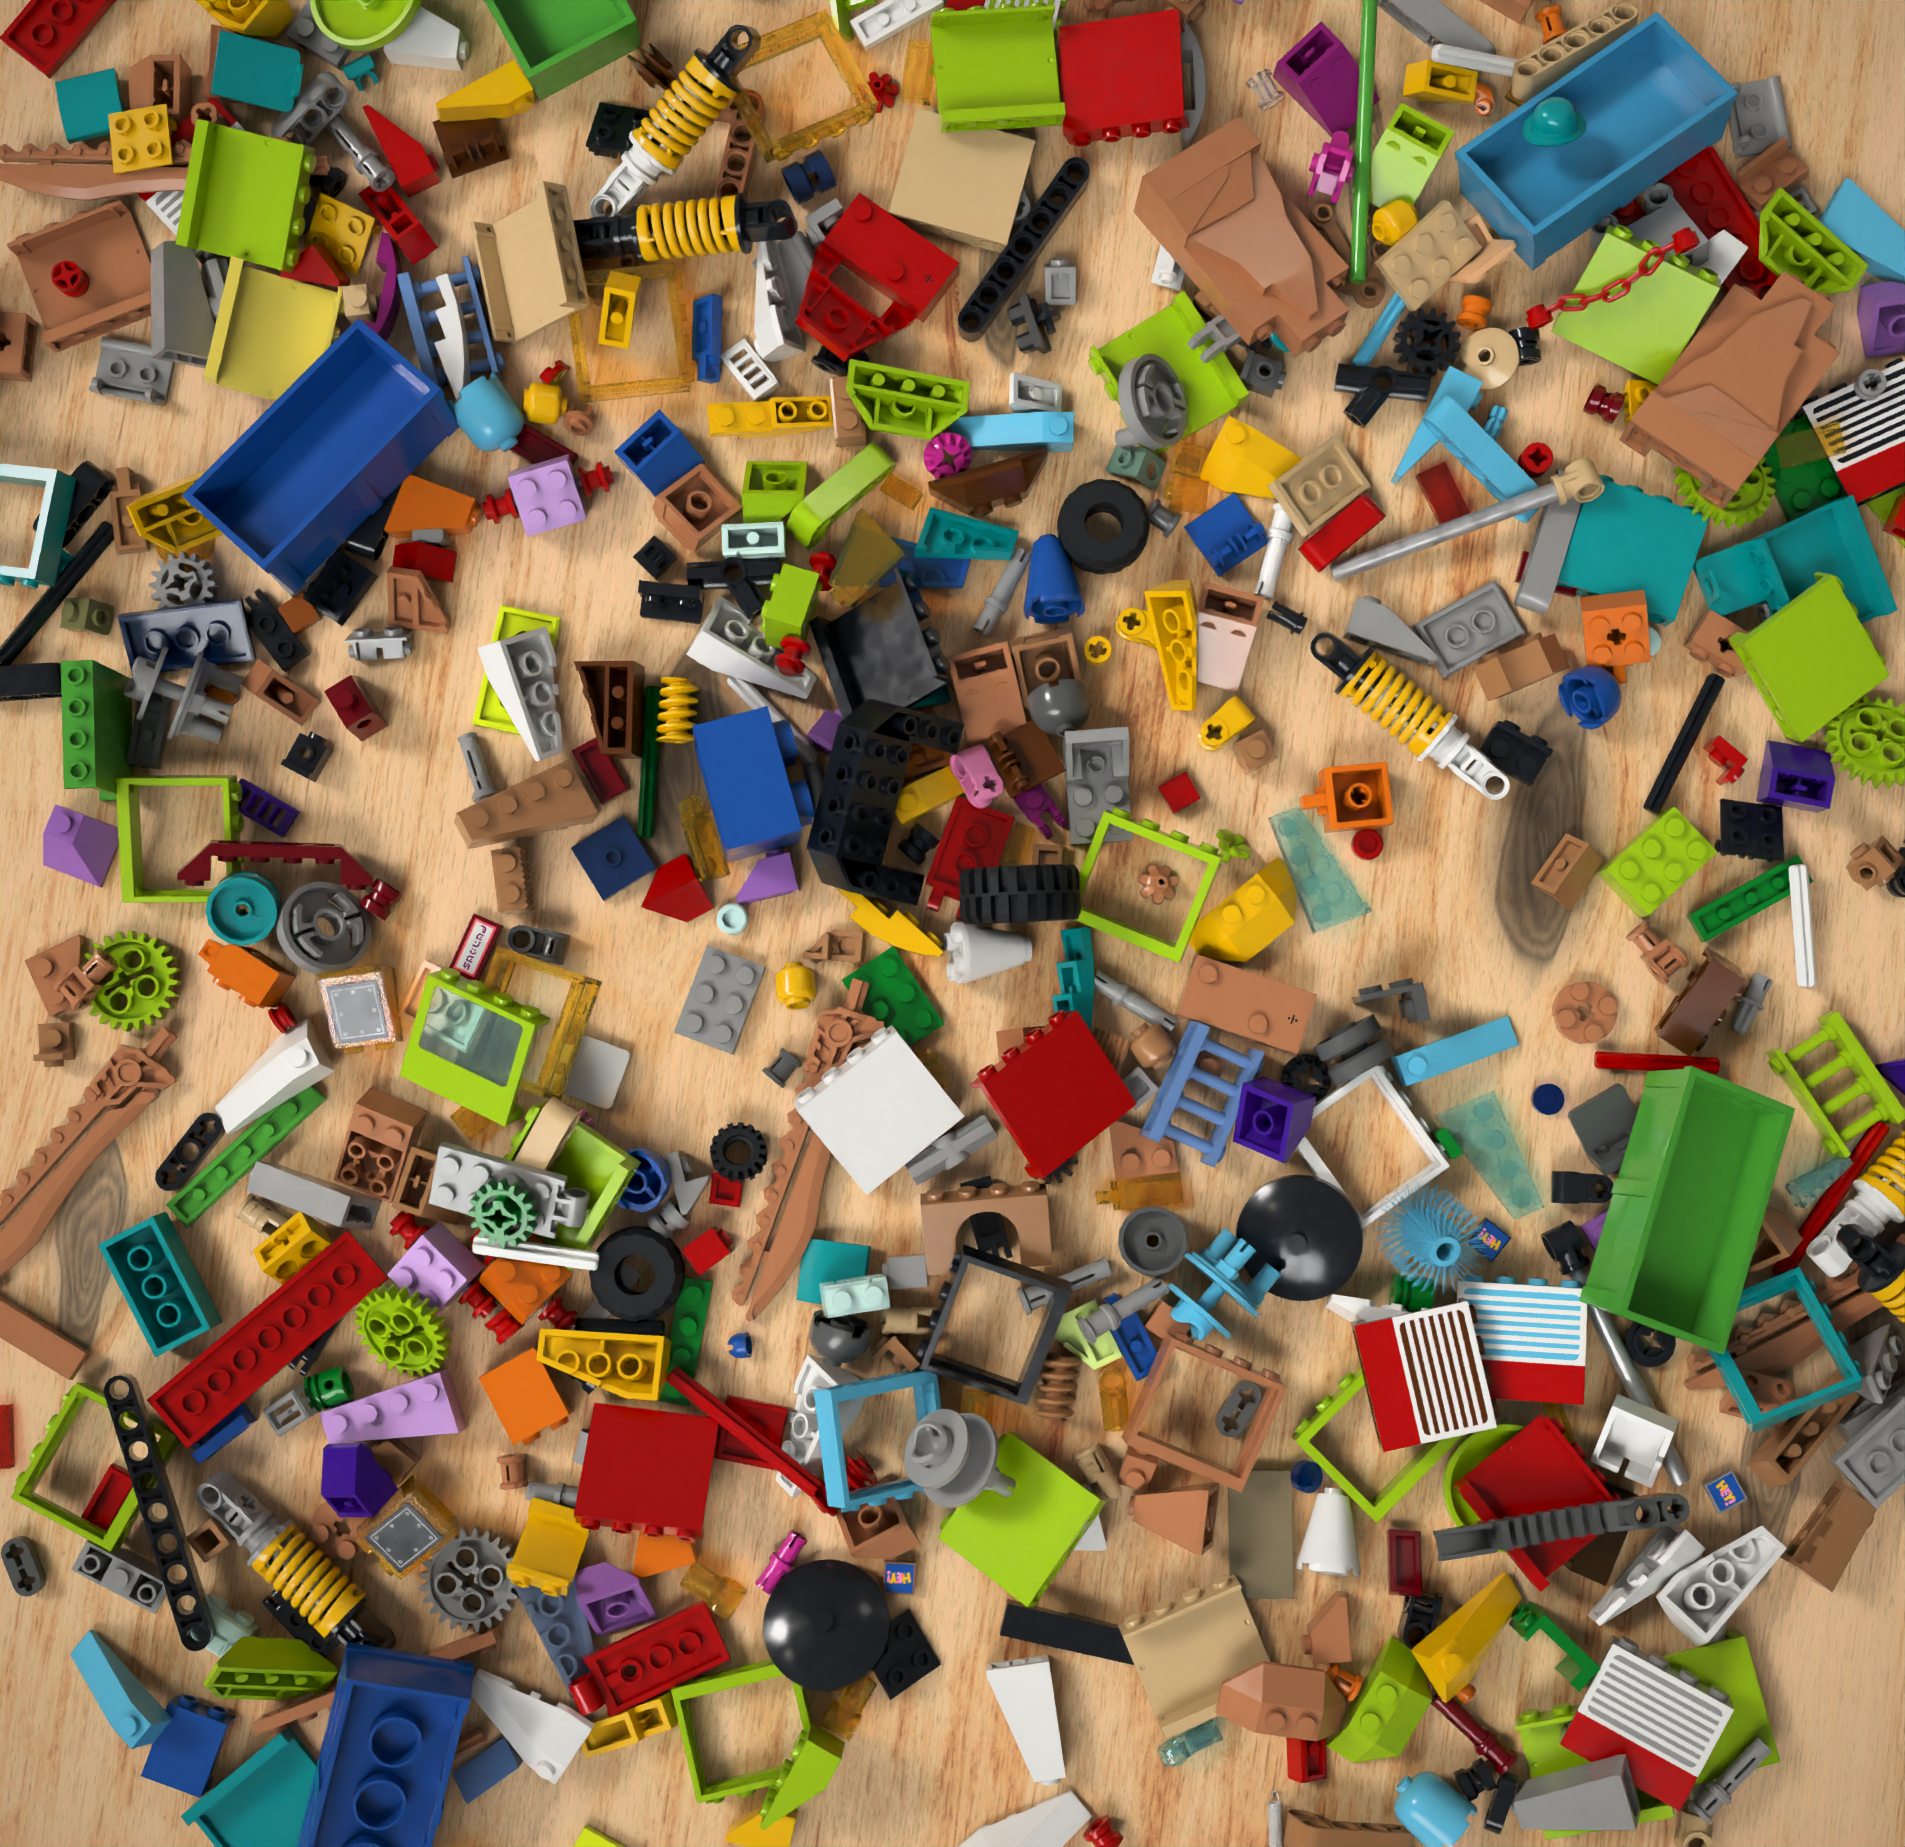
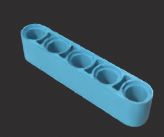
M1442 396L1422 419L1427 429L1499 502L1539 488L1528 474L1451 397ZM1541 507L1514 517L1523 523H1527Z

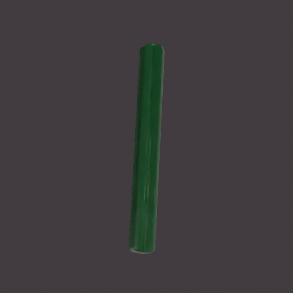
M647 686L645 690L637 836L646 839L653 838L655 826L659 741H656V739L660 737V733L657 732V726L661 722L658 720V714L661 713L659 702L662 701V696L659 693L662 688L658 686Z

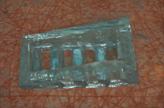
M1835 1157L1786 1183L1785 1188L1794 1205L1799 1208L1809 1207L1853 1162L1848 1157Z

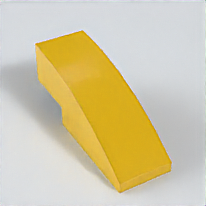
M671 1690L660 1693L612 1717L607 1713L591 1720L595 1725L581 1745L585 1759L638 1743L645 1737L672 1729L678 1724Z

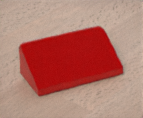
M1286 1737L1288 1778L1300 1783L1326 1779V1738L1319 1741H1310Z

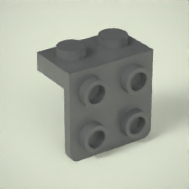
M1619 1083L1607 1088L1568 1113L1569 1121L1589 1161L1605 1176L1620 1171L1637 1115L1626 1089Z

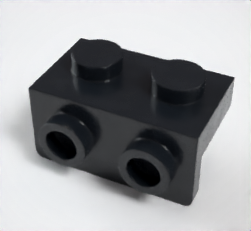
M337 549L328 558L316 579L309 584L303 599L343 626L378 576L342 550Z

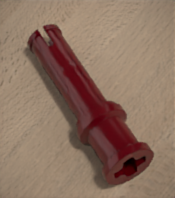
M1438 1693L1433 1696L1434 1699H1432L1430 1704L1440 1711L1474 1744L1475 1752L1478 1755H1484L1495 1766V1771L1499 1775L1510 1769L1516 1761L1518 1753L1514 1749L1509 1750L1497 1738L1498 1734L1494 1730L1485 1729L1453 1698L1445 1703Z

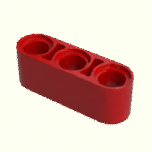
M1364 493L1310 537L1298 550L1319 573L1379 524L1386 515L1367 493Z

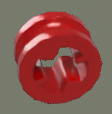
M280 1002L277 1009L271 1008L268 1010L270 1019L280 1032L285 1033L288 1030V1026L295 1027L297 1025L295 1016L285 1003Z

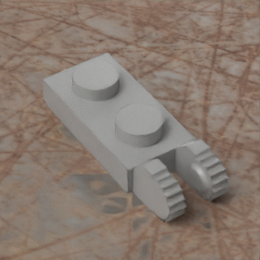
M1220 314L1206 323L1205 328L1193 335L1187 345L1192 350H1195L1210 337L1215 343L1205 349L1200 356L1202 362L1206 364L1215 359L1222 351H1227L1243 339Z

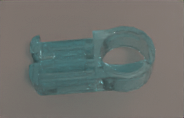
M1214 1719L1166 1741L1157 1748V1752L1164 1766L1174 1767L1184 1763L1194 1753L1218 1741H1222L1223 1737Z

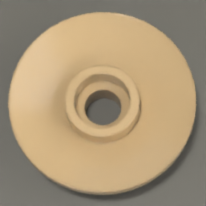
M1484 328L1469 336L1461 347L1458 358L1459 370L1482 381L1481 390L1499 388L1506 384L1515 374L1520 359L1519 348L1515 339L1502 329ZM1487 351L1490 352L1489 360L1482 362V354Z

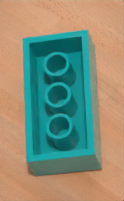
M167 1212L152 1216L98 1244L155 1357L223 1323Z

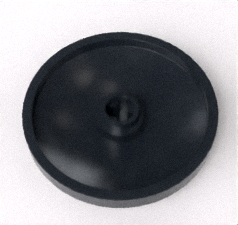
M1309 1175L1282 1176L1261 1186L1253 1193L1243 1207L1236 1229V1237L1238 1239L1242 1238L1256 1250V1253L1244 1264V1268L1253 1279L1263 1266L1268 1263L1282 1275L1268 1292L1293 1301L1316 1300L1337 1291L1355 1272L1363 1250L1364 1236L1362 1223L1350 1199L1333 1184Z
M832 1559L812 1561L797 1567L787 1574L773 1590L767 1602L763 1619L765 1645L776 1667L795 1684L809 1690L821 1692L842 1690L857 1684L867 1677L881 1661L889 1642L891 1618L887 1601L873 1578L853 1564Z

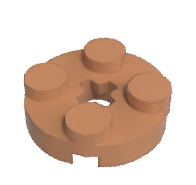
M1589 981L1577 982L1563 988L1557 994L1552 1005V1016H1554L1558 1032L1567 1040L1579 1044L1600 1041L1612 1031L1617 1018L1616 1011L1618 1006L1616 1000L1603 986ZM1587 1004L1590 1007L1592 1016L1581 1021L1577 1008L1585 1007Z
M325 1501L318 1507L313 1516L310 1537L325 1555L334 1559L349 1560L370 1546V1543L364 1537L376 1528L374 1517H339L328 1502ZM348 1519L350 1521L348 1527L352 1529L351 1533H339V1528L336 1526L337 1521L342 1522Z

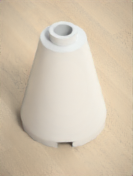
M1324 1488V1493L1317 1494L1297 1560L1296 1570L1304 1571V1565H1308L1312 1573L1347 1576L1348 1570H1353L1354 1577H1360L1361 1569L1350 1497L1343 1495V1489Z

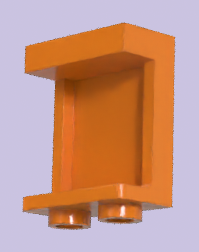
M538 1345L478 1377L513 1445L522 1441L525 1446L541 1437L539 1431L548 1426L551 1427L552 1431L569 1422L567 1416L574 1412L571 1406H567L546 1364L536 1360Z

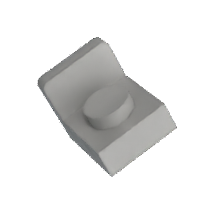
M837 198L805 216L807 228L804 231L813 246L819 245L824 241L825 236L822 232L824 230L827 232L831 231L844 214L843 207Z
M1068 258L1050 259V264H1044L1045 302L1048 305H1076L1075 264L1069 263Z

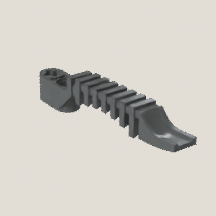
M1654 1493L1613 1501H1596L1595 1504L1565 1506L1564 1509L1535 1511L1534 1514L1523 1513L1518 1514V1516H1505L1503 1519L1493 1518L1488 1519L1487 1522L1478 1521L1469 1525L1435 1530L1433 1534L1436 1539L1438 1561H1446L1498 1552L1497 1550L1510 1551L1514 1550L1513 1547H1527L1526 1544L1538 1545L1541 1542H1554L1555 1539H1571L1570 1536L1585 1537L1587 1534H1605L1604 1531L1642 1530L1679 1524L1688 1518L1690 1506L1686 1498L1680 1494ZM1639 1506L1642 1509L1640 1520L1636 1517V1510Z

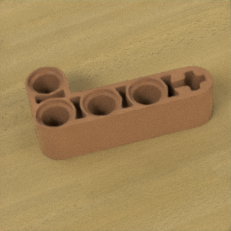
M1290 1809L1287 1811L1283 1844L1286 1847H1414L1415 1837L1403 1825L1322 1820L1311 1812Z

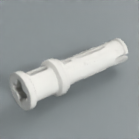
M1275 503L1272 508L1275 513L1271 528L1266 531V538L1269 540L1254 595L1264 597L1265 599L1267 597L1268 599L1274 598L1286 546L1290 544L1294 537L1291 534L1293 523L1279 503Z

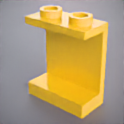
M532 1497L528 1508L529 1517L512 1563L508 1562L506 1567L507 1578L511 1579V1583L523 1588H528L529 1585L541 1588L544 1594L552 1597H559L560 1594L568 1596L591 1532L589 1529L580 1527V1523H576L574 1518L575 1509Z

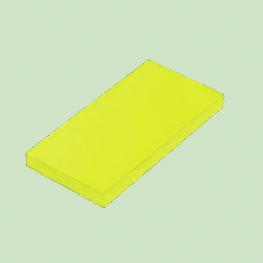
M500 605L491 643L546 626L555 651L562 619L560 617ZM484 671L472 724L520 735Z

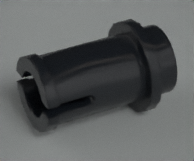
M1275 601L1272 609L1283 615L1280 616L1270 610L1267 619L1291 630L1290 634L1292 635L1294 632L1300 635L1308 621V618L1304 616V612L1299 614Z

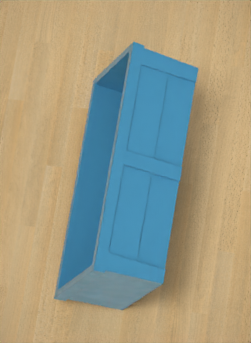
M1656 12L1457 150L1455 158L1458 161L1460 193L1504 240H1514L1517 245L1514 251L1533 271L1545 263L1548 257L1618 208H1624L1634 201V197L1707 146L1711 147L1720 141L1738 92ZM1551 97H1562L1572 102L1575 109L1583 115L1587 122L1586 131L1579 139L1569 144L1555 147L1536 146L1526 141L1522 135L1523 123L1534 112L1539 103Z

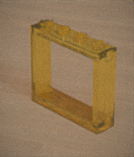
M826 9L760 36L761 45L759 50L741 71L821 39L856 102V106L772 141L744 88L741 93L731 98L767 163L776 159L777 161L785 160L793 152L802 148L805 150L811 149L820 140L827 137L836 138L855 125L860 127L868 124L874 118L878 104ZM748 42L740 44L739 47L744 49Z
M674 263L584 271L586 286L606 284L610 271L639 276L641 281L666 278L679 376L590 385L581 311H578L568 318L580 403L690 392V382H695L693 363H687L686 352H691L689 333H683L682 322L687 321L685 303H679L678 292L683 291L681 272L675 273Z
M497 946L484 982L488 989L496 993L507 992L516 963L572 982L537 1083L522 1078L519 1087L541 1097L551 1099L555 1096L561 1100L602 981ZM493 1012L474 1054L460 1049L456 1064L507 1083L510 1073L482 1063L499 1015Z

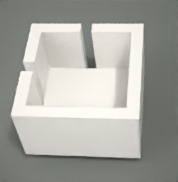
M1617 1394L1590 1462L1618 1473L1625 1457L1630 1461L1624 1476L1652 1488L1679 1420Z

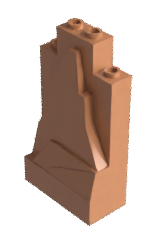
M1238 116L1142 176L1133 212L1248 346L1258 339L1260 341L1267 339L1274 332L1292 354L1297 357L1304 351L1312 352L1320 345L1324 338L1329 335L1334 337L1344 329L1346 325L1344 322L1350 309L1336 293L1345 285L1346 281L1344 279L1349 266L1275 183L1259 152L1262 142Z
M1784 271L1762 300L1757 298L1750 288L1740 287L1735 283L1657 388L1651 391L1630 419L1619 440L1643 457H1646L1651 449L1655 450L1703 484L1697 493L1721 510H1724L1839 356L1840 352L1835 349V346L1830 341L1823 338L1819 339L1815 336L1836 305L1831 303L1827 295L1815 292L1807 287L1798 276L1789 275Z

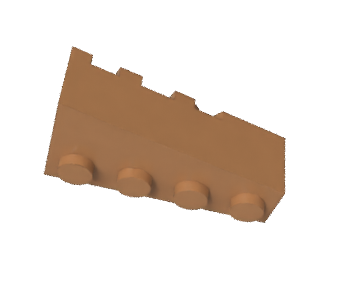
M568 759L457 812L454 823L468 849L509 841V839L529 837L541 832L567 829L569 826L594 823L598 811Z

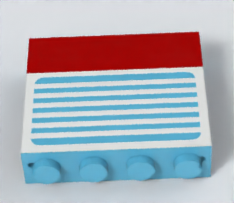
M1465 1274L1463 1281L1462 1279H1457V1302H1459L1458 1298L1463 1297L1468 1301V1305L1473 1304L1476 1311L1478 1323H1474L1473 1326L1475 1335L1481 1336L1485 1349V1354L1480 1356L1483 1368L1488 1367L1492 1379V1386L1488 1387L1490 1398L1584 1405L1587 1304L1579 1301L1583 1287H1580L1581 1281L1561 1280V1285H1548V1279L1529 1278L1528 1283H1516V1277L1496 1276V1281H1483V1275Z

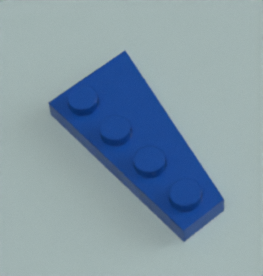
M857 527L841 565L836 586L889 587L896 582L895 579L897 577L894 569L899 567L909 573H913L918 578L921 588H963L971 559L914 557L917 543Z

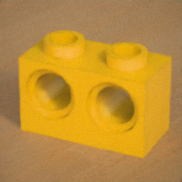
M299 1211L257 1246L253 1253L262 1272L284 1284L331 1245L332 1241L321 1223Z

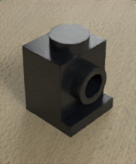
M310 731L308 736L300 733L286 759L282 760L281 765L316 782L333 750L325 746L327 739ZM309 748L311 754L308 758L304 759L302 756L306 749Z

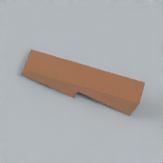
M0 1294V1338L66 1379L73 1380L90 1353L46 1321L35 1319Z

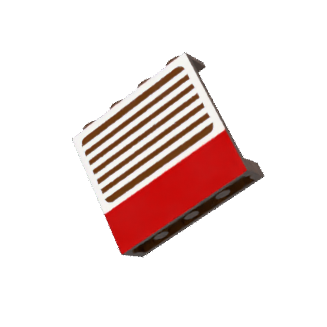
M1463 1297L1458 1298L1459 1302L1370 1322H1365L1363 1319L1351 1322L1379 1447L1383 1452L1497 1428L1495 1418L1500 1416L1496 1399H1490L1488 1387L1492 1386V1379L1488 1367L1483 1368L1480 1356L1485 1354V1349L1481 1336L1475 1335L1473 1326L1474 1323H1478L1476 1311L1473 1304L1468 1305V1301Z

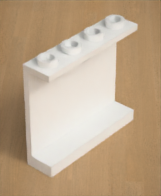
M892 1025L887 1029L883 1027L876 1031L871 1037V1042L863 1048L858 1047L851 1051L846 1057V1062L838 1068L832 1067L826 1071L821 1077V1082L813 1088L811 1086L805 1088L796 1097L797 1101L793 1103L797 1112L866 1195L965 1117Z

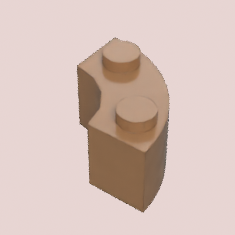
M1537 633L1524 639L1525 645L1504 654L1497 650L1482 657L1484 663L1473 669L1487 701L1503 697L1570 668L1556 635L1551 634L1542 637L1541 633Z

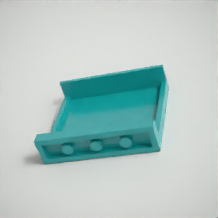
M1599 475L1605 486L1604 491L1598 498L1581 504L1556 586L1560 585L1571 589L1575 587L1577 588L1576 595L1581 597L1645 590L1648 621L1667 626L1675 621L1709 518L1703 522V514L1701 512L1692 514L1693 506L1681 507L1673 504L1672 500L1668 497L1661 495L1653 497L1644 494L1643 489L1637 486H1622L1614 483V479L1609 476Z
M1853 495L1834 499L1744 542L1747 558L1754 567L1758 577L1759 588L1765 595L1770 607V616L1774 615L1815 584L1817 580L1813 574L1816 572L1835 575L1841 580L1844 585L1842 591L1846 598L1857 608L1858 615L1856 616L1861 624L1875 617L1889 615L1898 610Z
M288 1725L287 1729L281 1731L181 1815V1818L188 1826L195 1821L215 1847H297L318 1761Z

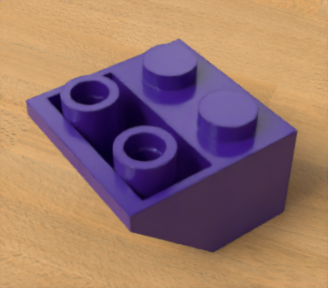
M1767 740L1756 801L1816 813L1830 809L1835 781L1833 765L1830 762V753L1824 750Z
M363 1443L327 1444L323 1448L321 1495L339 1517H374L398 1491V1488L391 1481V1474L385 1468L379 1466L373 1458L372 1450Z

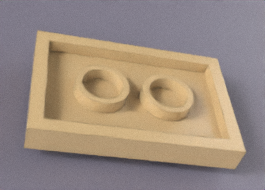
M1442 200L1377 260L1375 264L1408 309L1416 311L1474 257L1482 247L1450 202Z
M1337 435L1327 440L1268 485L1302 537L1308 535L1371 486Z

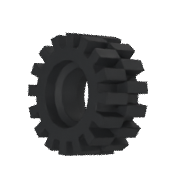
M738 1122V1125L733 1126V1123L727 1124L728 1128L719 1129V1134L717 1136L714 1135L713 1143L710 1145L713 1167L722 1178L726 1177L730 1182L739 1180L740 1183H743L748 1178L752 1180L755 1178V1174L762 1172L763 1165H766L767 1162L765 1139H763L760 1131H756L754 1126L750 1124L748 1126H744L743 1122ZM738 1141L748 1144L751 1149L749 1159L741 1164L733 1163L727 1157L728 1147Z

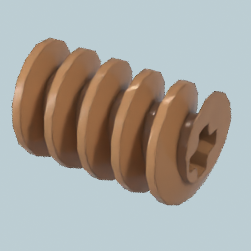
M1048 1352L1051 1359L1045 1360L1043 1365L1049 1368V1371L1039 1374V1377L1045 1379L1047 1384L1037 1386L1038 1390L1045 1393V1397L1035 1399V1402L1042 1405L1043 1409L1036 1410L1033 1414L1046 1419L1067 1421L1064 1417L1072 1416L1074 1410L1066 1405L1075 1403L1076 1400L1068 1392L1075 1391L1078 1387L1070 1379L1079 1377V1372L1071 1367L1081 1365V1359L1073 1355Z

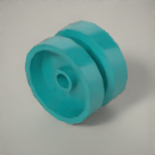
M251 870L232 872L220 880L208 897L205 910L208 925L216 936L227 943L241 946L257 943L265 938L276 924L282 900L280 891L274 882L262 873ZM239 905H246L249 909V912H246V908L241 910L239 908Z

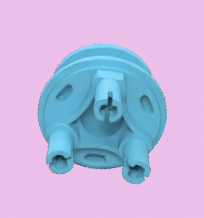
M1223 1228L1207 1249L1203 1248L1199 1254L1195 1252L1189 1254L1186 1252L1184 1255L1212 1284L1199 1300L1194 1302L1174 1284L1170 1283L1168 1288L1181 1299L1171 1310L1170 1315L1177 1322L1190 1323L1191 1333L1198 1341H1203L1213 1328L1229 1339L1232 1334L1208 1314L1210 1310L1226 1294L1248 1313L1257 1318L1260 1315L1257 1312L1258 1306L1265 1299L1264 1295L1282 1275L1266 1263L1249 1284H1244L1238 1278L1240 1275L1238 1272L1249 1258L1256 1253V1250L1251 1245H1248L1242 1238L1238 1239L1226 1228Z

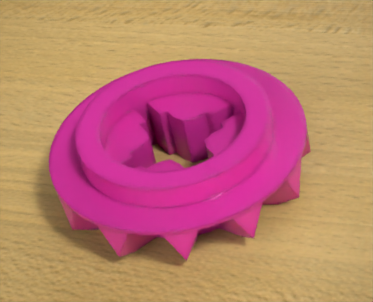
M950 432L939 434L930 440L923 455L927 471L936 479L970 469V462L973 458L968 441L961 435ZM943 448L951 455L956 453L953 456L954 465L943 461Z

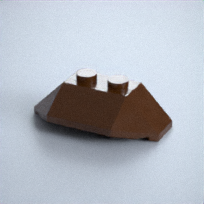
M1044 447L929 481V493L931 496L967 515L975 513L976 516H984L993 512V508L1005 505L1006 508L1017 506L1023 502L1022 499L1027 498L1047 462V448Z

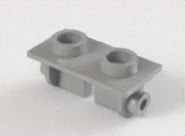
M401 626L386 627L384 631L372 632L371 628L354 629L353 633L344 640L345 643H353V645H349L348 653L349 657L355 658L356 661L378 659V648H383L384 659L406 658L407 655H412L411 642L406 643V640L412 634V630H403Z

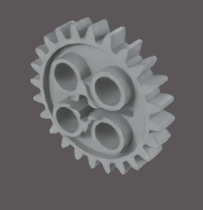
M464 1526L460 1529L459 1537L452 1530L448 1533L449 1542L443 1538L437 1543L440 1549L432 1547L428 1550L433 1559L425 1558L422 1561V1564L429 1568L419 1573L420 1578L427 1580L426 1583L419 1587V1590L429 1592L423 1603L433 1602L434 1606L431 1608L430 1614L437 1611L442 1613L439 1623H442L447 1618L451 1619L450 1629H453L458 1623H462V1630L466 1632L473 1623L476 1632L482 1629L483 1621L491 1628L494 1625V1617L500 1621L506 1617L503 1609L511 1611L514 1608L513 1603L509 1599L515 1600L519 1598L516 1590L513 1589L514 1586L510 1581L511 1579H508L506 1574L508 1562L512 1563L514 1555L509 1556L508 1554L513 1545L512 1543L504 1547L500 1545L503 1540L502 1534L493 1540L491 1538L492 1529L490 1528L484 1535H480L479 1526H476L471 1534H469L467 1527ZM463 1549H468L474 1554V1563L469 1564L462 1560L461 1551ZM448 1562H453L456 1568L450 1567ZM487 1568L496 1569L500 1574V1581H490L486 1575ZM470 1573L476 1576L472 1584L467 1582ZM443 1576L453 1577L456 1582V1588L453 1590L447 1589L442 1582ZM487 1590H492L494 1596H490ZM469 1594L479 1596L482 1602L480 1608H474L469 1604Z

